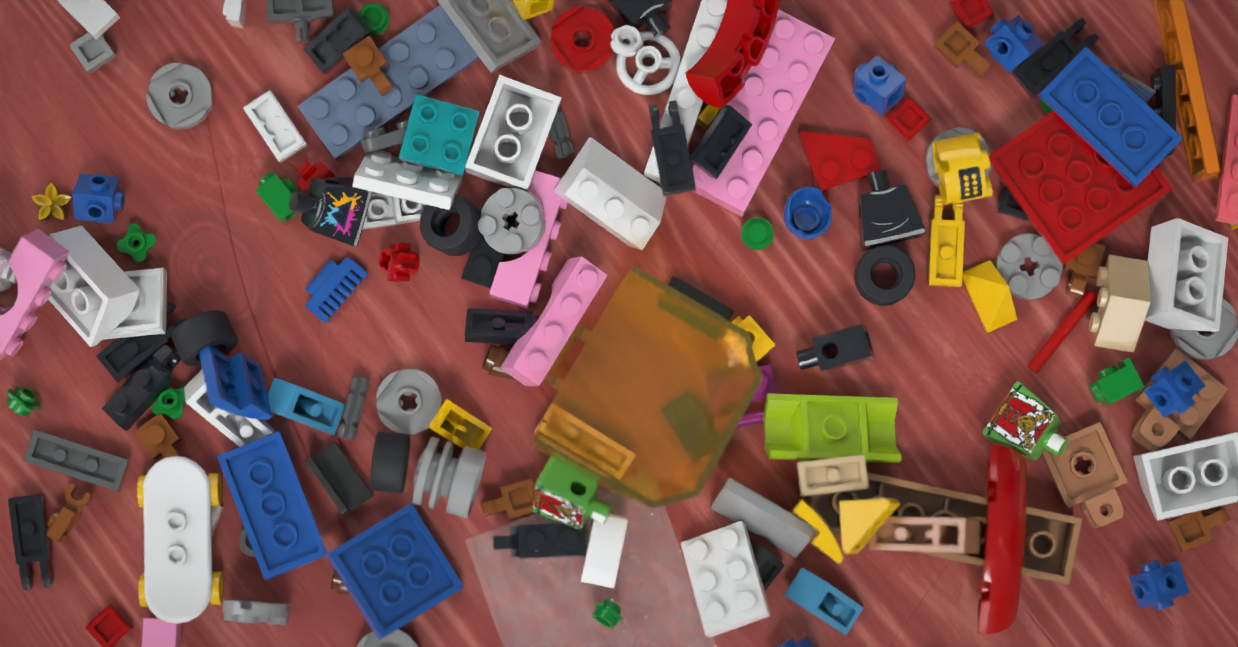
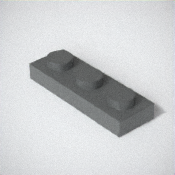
M34 429L23 461L120 492L131 460Z

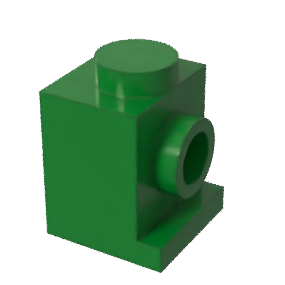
M271 171L259 180L258 184L260 186L255 191L283 225L299 213L290 210L289 201L291 194L298 190L287 177L281 181L275 172Z
M1130 358L1117 362L1120 368L1118 370L1114 364L1097 373L1099 379L1088 385L1089 392L1096 403L1101 402L1104 407L1145 387Z

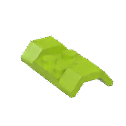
M767 394L763 416L765 451L769 459L801 460V462L865 455V463H900L902 461L901 453L896 447L895 417L898 399L889 397Z

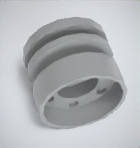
M431 437L428 446L420 456L414 475L413 503L422 505L426 493L430 492L429 508L434 509L441 496L447 497L446 513L468 518L478 491L487 452L465 446L459 459L452 458L453 442L447 441L443 454H438L441 439Z

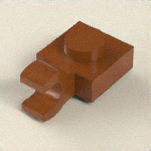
M957 21L934 43L933 47L956 69L964 62L968 69L979 79L989 70L990 64L975 51L979 47L980 42Z
M370 36L342 53L361 83L370 78L382 96L393 90L391 84L381 71L389 65Z
M1095 243L1064 264L1063 270L1072 272L1066 291L1067 295L1079 298L1084 293L1087 277L1092 279L1097 277L1105 246Z
M163 414L154 416L134 431L136 437L153 459H157L161 455L164 458L172 456L182 457L174 446L182 439Z
M530 478L500 487L501 498L480 504L484 517L507 511L510 520L534 513L535 487L533 480Z
M71 483L65 490L67 505L62 510L57 509L47 524L50 529L46 535L57 542H65L82 515L81 511L91 502L93 497L92 493L86 492L81 500H76L74 497V491L78 487L76 483Z
M1219 508L1205 516L1202 515L1201 510L1183 514L1167 523L1180 551L1186 552L1214 539L1210 529L1231 519L1226 508Z

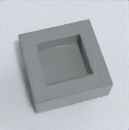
M88 32L69 45L89 74L116 57V54L103 35L96 40Z

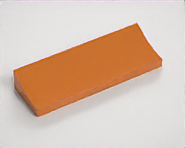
M1153 0L1166 65L1176 66V111L1192 183L1218 179L1221 174V162L1186 0Z

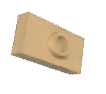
M865 455L797 463L801 496L869 488Z

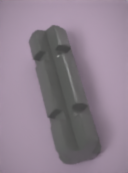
M559 105L549 135L551 142L556 144L553 146L556 158L565 159L574 155V148L572 142L567 140L570 135L563 112L559 113L561 105Z
M354 376L352 378L350 386L352 392L348 394L342 417L344 422L340 424L338 432L340 438L354 440L356 438L358 430L356 425L360 423L366 399L364 394L368 392L370 384L368 378L362 376Z

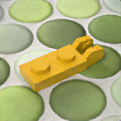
M934 195L933 219L930 221L927 286L962 287L965 221H962L963 202L952 204L953 220H942L944 202L941 195Z

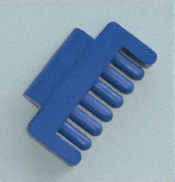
M346 257L339 266L330 259L305 288L312 295V298L306 304V308L324 323H328L330 318L319 308H322L330 316L335 315V311L325 301L334 309H340V304L331 298L330 295L342 304L346 302V299L335 289L346 297L351 296V292L340 283L342 282L351 291L356 290V286L346 276L357 285L362 283V280L351 270L363 279L368 276L367 272L349 257Z

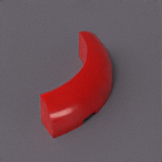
M780 0L727 1L725 13L714 40L701 59L685 72L690 87L705 103L722 108L745 86L743 79L752 66L759 65L768 46L777 18Z
M990 444L987 461L986 502L988 506L984 538L983 574L981 576L977 607L978 634L1002 632L1008 629L1016 620L1022 583L1026 535V461L1019 452L1010 447Z

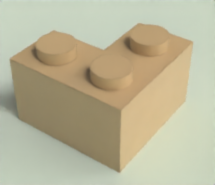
M1108 255L1105 267L1100 266L1098 270L1096 285L1101 286L1097 299L1099 310L1098 313L1093 312L1091 315L1089 331L1094 332V346L1134 353L1151 303L1148 261Z

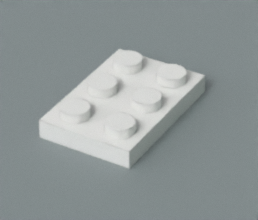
M376 150L368 152L354 175L353 187L450 210L455 194L458 193L462 184L463 176L399 160L398 157L392 156L387 151Z
M742 520L681 542L706 636L710 638L771 616L746 524Z

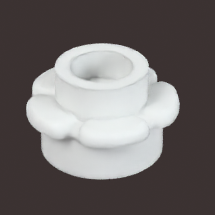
M625 25L617 28L611 35V48L615 53H621L624 57L634 56L636 51L642 47L641 35L633 26ZM623 40H628L629 44H624Z

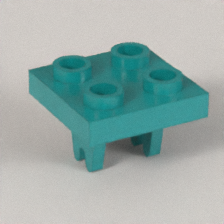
M416 94L399 160L463 176L480 111Z

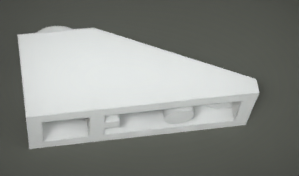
M203 370L184 387L186 403L239 447L276 433L265 420L237 416L209 404Z

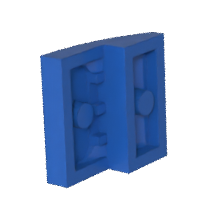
M210 345L199 351L209 404L225 412L246 418L268 420L272 417L263 372L259 363L241 352L229 358Z

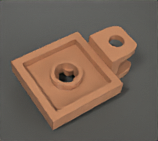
M1177 348L1170 352L1156 372L1165 366L1171 370L1186 360L1206 386L1193 397L1196 403L1180 415L1175 410L1164 418L1144 393V390L1154 383L1152 379L1149 380L1135 399L1147 411L1137 421L1131 433V437L1149 452L1168 444L1176 433L1185 441L1190 440L1228 390V388Z
M1101 422L1066 436L1065 438L1069 440V443L1061 456L1058 457L1046 449L1041 454L1042 459L1065 509L1079 504L1087 522L1093 528L1105 526L1123 517V506L1115 488L1128 483ZM1081 456L1084 461L1090 460L1091 466L1087 468V475H1083L1081 471L1075 470L1074 466L1077 464V457ZM1101 506L1107 509L1106 517L1100 513Z

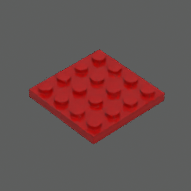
M1054 111L988 156L994 171L1062 266L1173 189L1157 166L1136 187H1133Z

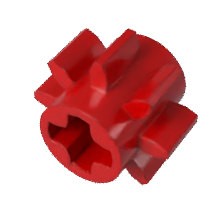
M306 160L296 170L298 175L301 176L296 184L305 193H308L313 178L336 177L320 160H317L313 165Z
M388 243L389 249H383L379 256L381 272L388 274L387 281L409 282L410 275H415L419 269L420 259L418 253L410 251L411 243Z

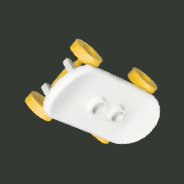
M172 456L156 462L147 475H139L138 504L140 508H144V573H141L139 577V602L141 607H149L159 619L170 623H183L198 617L206 609L209 601L211 605L223 604L222 571H212L211 506H221L222 478L220 473H209L207 476L204 469L197 462L187 457Z

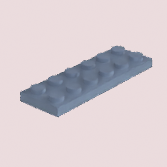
M441 5L379 48V51L389 65L381 71L391 84L393 90L382 96L370 78L361 83L352 68H350L297 106L336 161L361 144L360 140L366 138L365 132L386 126L413 106L416 94L427 97L480 59Z

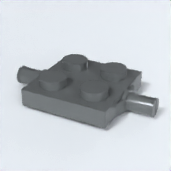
M266 0L269 24L285 22L295 24L296 43H303L302 32L303 41L305 43L310 42L308 23L318 19L334 18L333 0Z

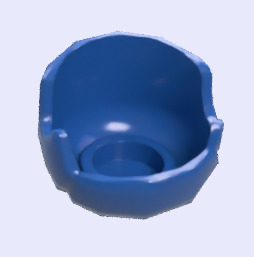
M804 186L795 190L785 202L783 209L784 223L788 230L796 237L804 240H813L823 235L832 223V205L824 198L822 190Z

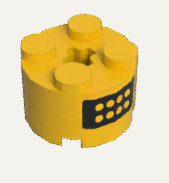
M979 132L933 141L935 173L939 176L940 184H938L945 205L992 196L990 179L985 177V170L990 169L987 150H983Z

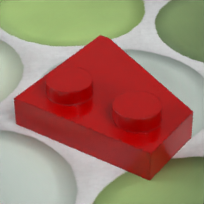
M809 131L798 133L815 184L822 192L867 177V174L881 170L871 139Z

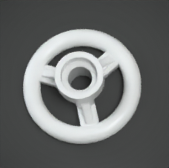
M651 31L639 32L642 41H655L664 46L670 58H662L658 49L652 46H644L642 42L641 49L636 51L635 62L638 71L632 79L626 69V57L622 56L621 53L617 54L616 57L617 73L622 83L633 92L642 95L658 94L667 90L675 82L681 64L680 54L675 44L665 35L655 38ZM625 40L623 43L629 44V41ZM646 57H651L655 63L647 67L642 63V60ZM659 68L670 69L666 78L660 83L642 85L647 74L654 73Z

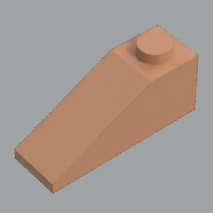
M889 517L869 540V550L979 554L980 520Z

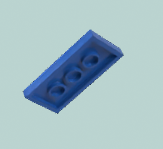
M1087 47L1038 95L1133 187H1136L1183 139Z
M280 431L217 456L266 581L326 557L328 552Z

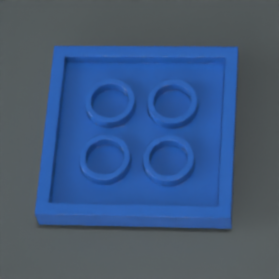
M412 503L326 555L379 641L464 588Z

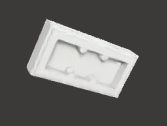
M271 90L243 107L280 163L307 146Z

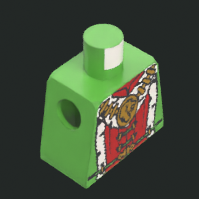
M1018 381L982 432L991 444L1010 447L1022 456L1034 461L1039 459L1045 449L1058 457L1061 456L1069 443L1067 438L1057 433L1062 423L1057 414Z
M553 456L550 457L536 482L533 512L576 529H581L588 517L605 524L613 506L597 499L599 483L596 480Z

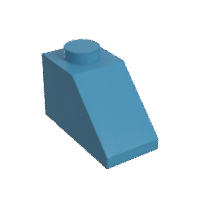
M275 377L268 393L271 412L335 436L346 404Z
M803 567L784 595L844 635L848 634L863 610L861 605Z

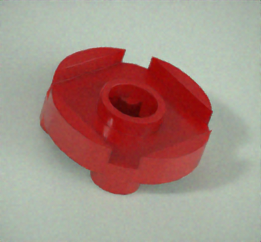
M574 7L565 11L557 18L551 32V49L554 57L563 67L576 74L593 72L600 69L609 61L614 52L610 44L612 41L611 35L614 31L612 23L605 14L596 9ZM581 32L583 35L589 33L592 38L589 40L588 47L584 48L582 45L577 47L574 44L577 41V33Z

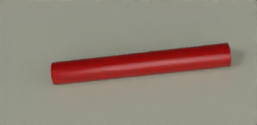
M1087 290L1029 362L1027 367L1032 372L1037 374L1098 299L1092 291Z

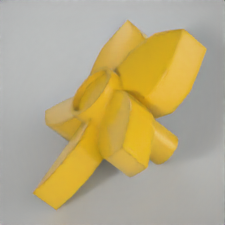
M53 183L48 185L45 195L38 194L32 196L33 201L37 205L43 206L39 211V220L48 218L51 213L57 219L65 220L64 211L60 206L68 204L72 197L64 194L58 195L57 188Z

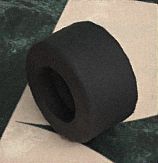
M455 194L450 210L426 205L420 217L422 237L429 246L449 256L467 254L479 244L483 236L478 229L481 210L476 204ZM458 213L460 215V225L453 235L445 236L444 227L447 219L453 214Z
M891 245L876 246L867 251L857 263L854 273L855 286L860 295L871 304L879 306L894 305L904 299L913 288L916 277L914 263L909 255L899 247ZM878 264H890L897 271V281L890 288H881L874 283L872 272Z
M220 310L206 311L194 315L180 323L172 333L173 342L182 362L189 366L201 365L199 351L208 345L226 355L238 342L227 314Z
M386 432L377 433L370 473L371 490L403 493L410 451V437L408 435Z

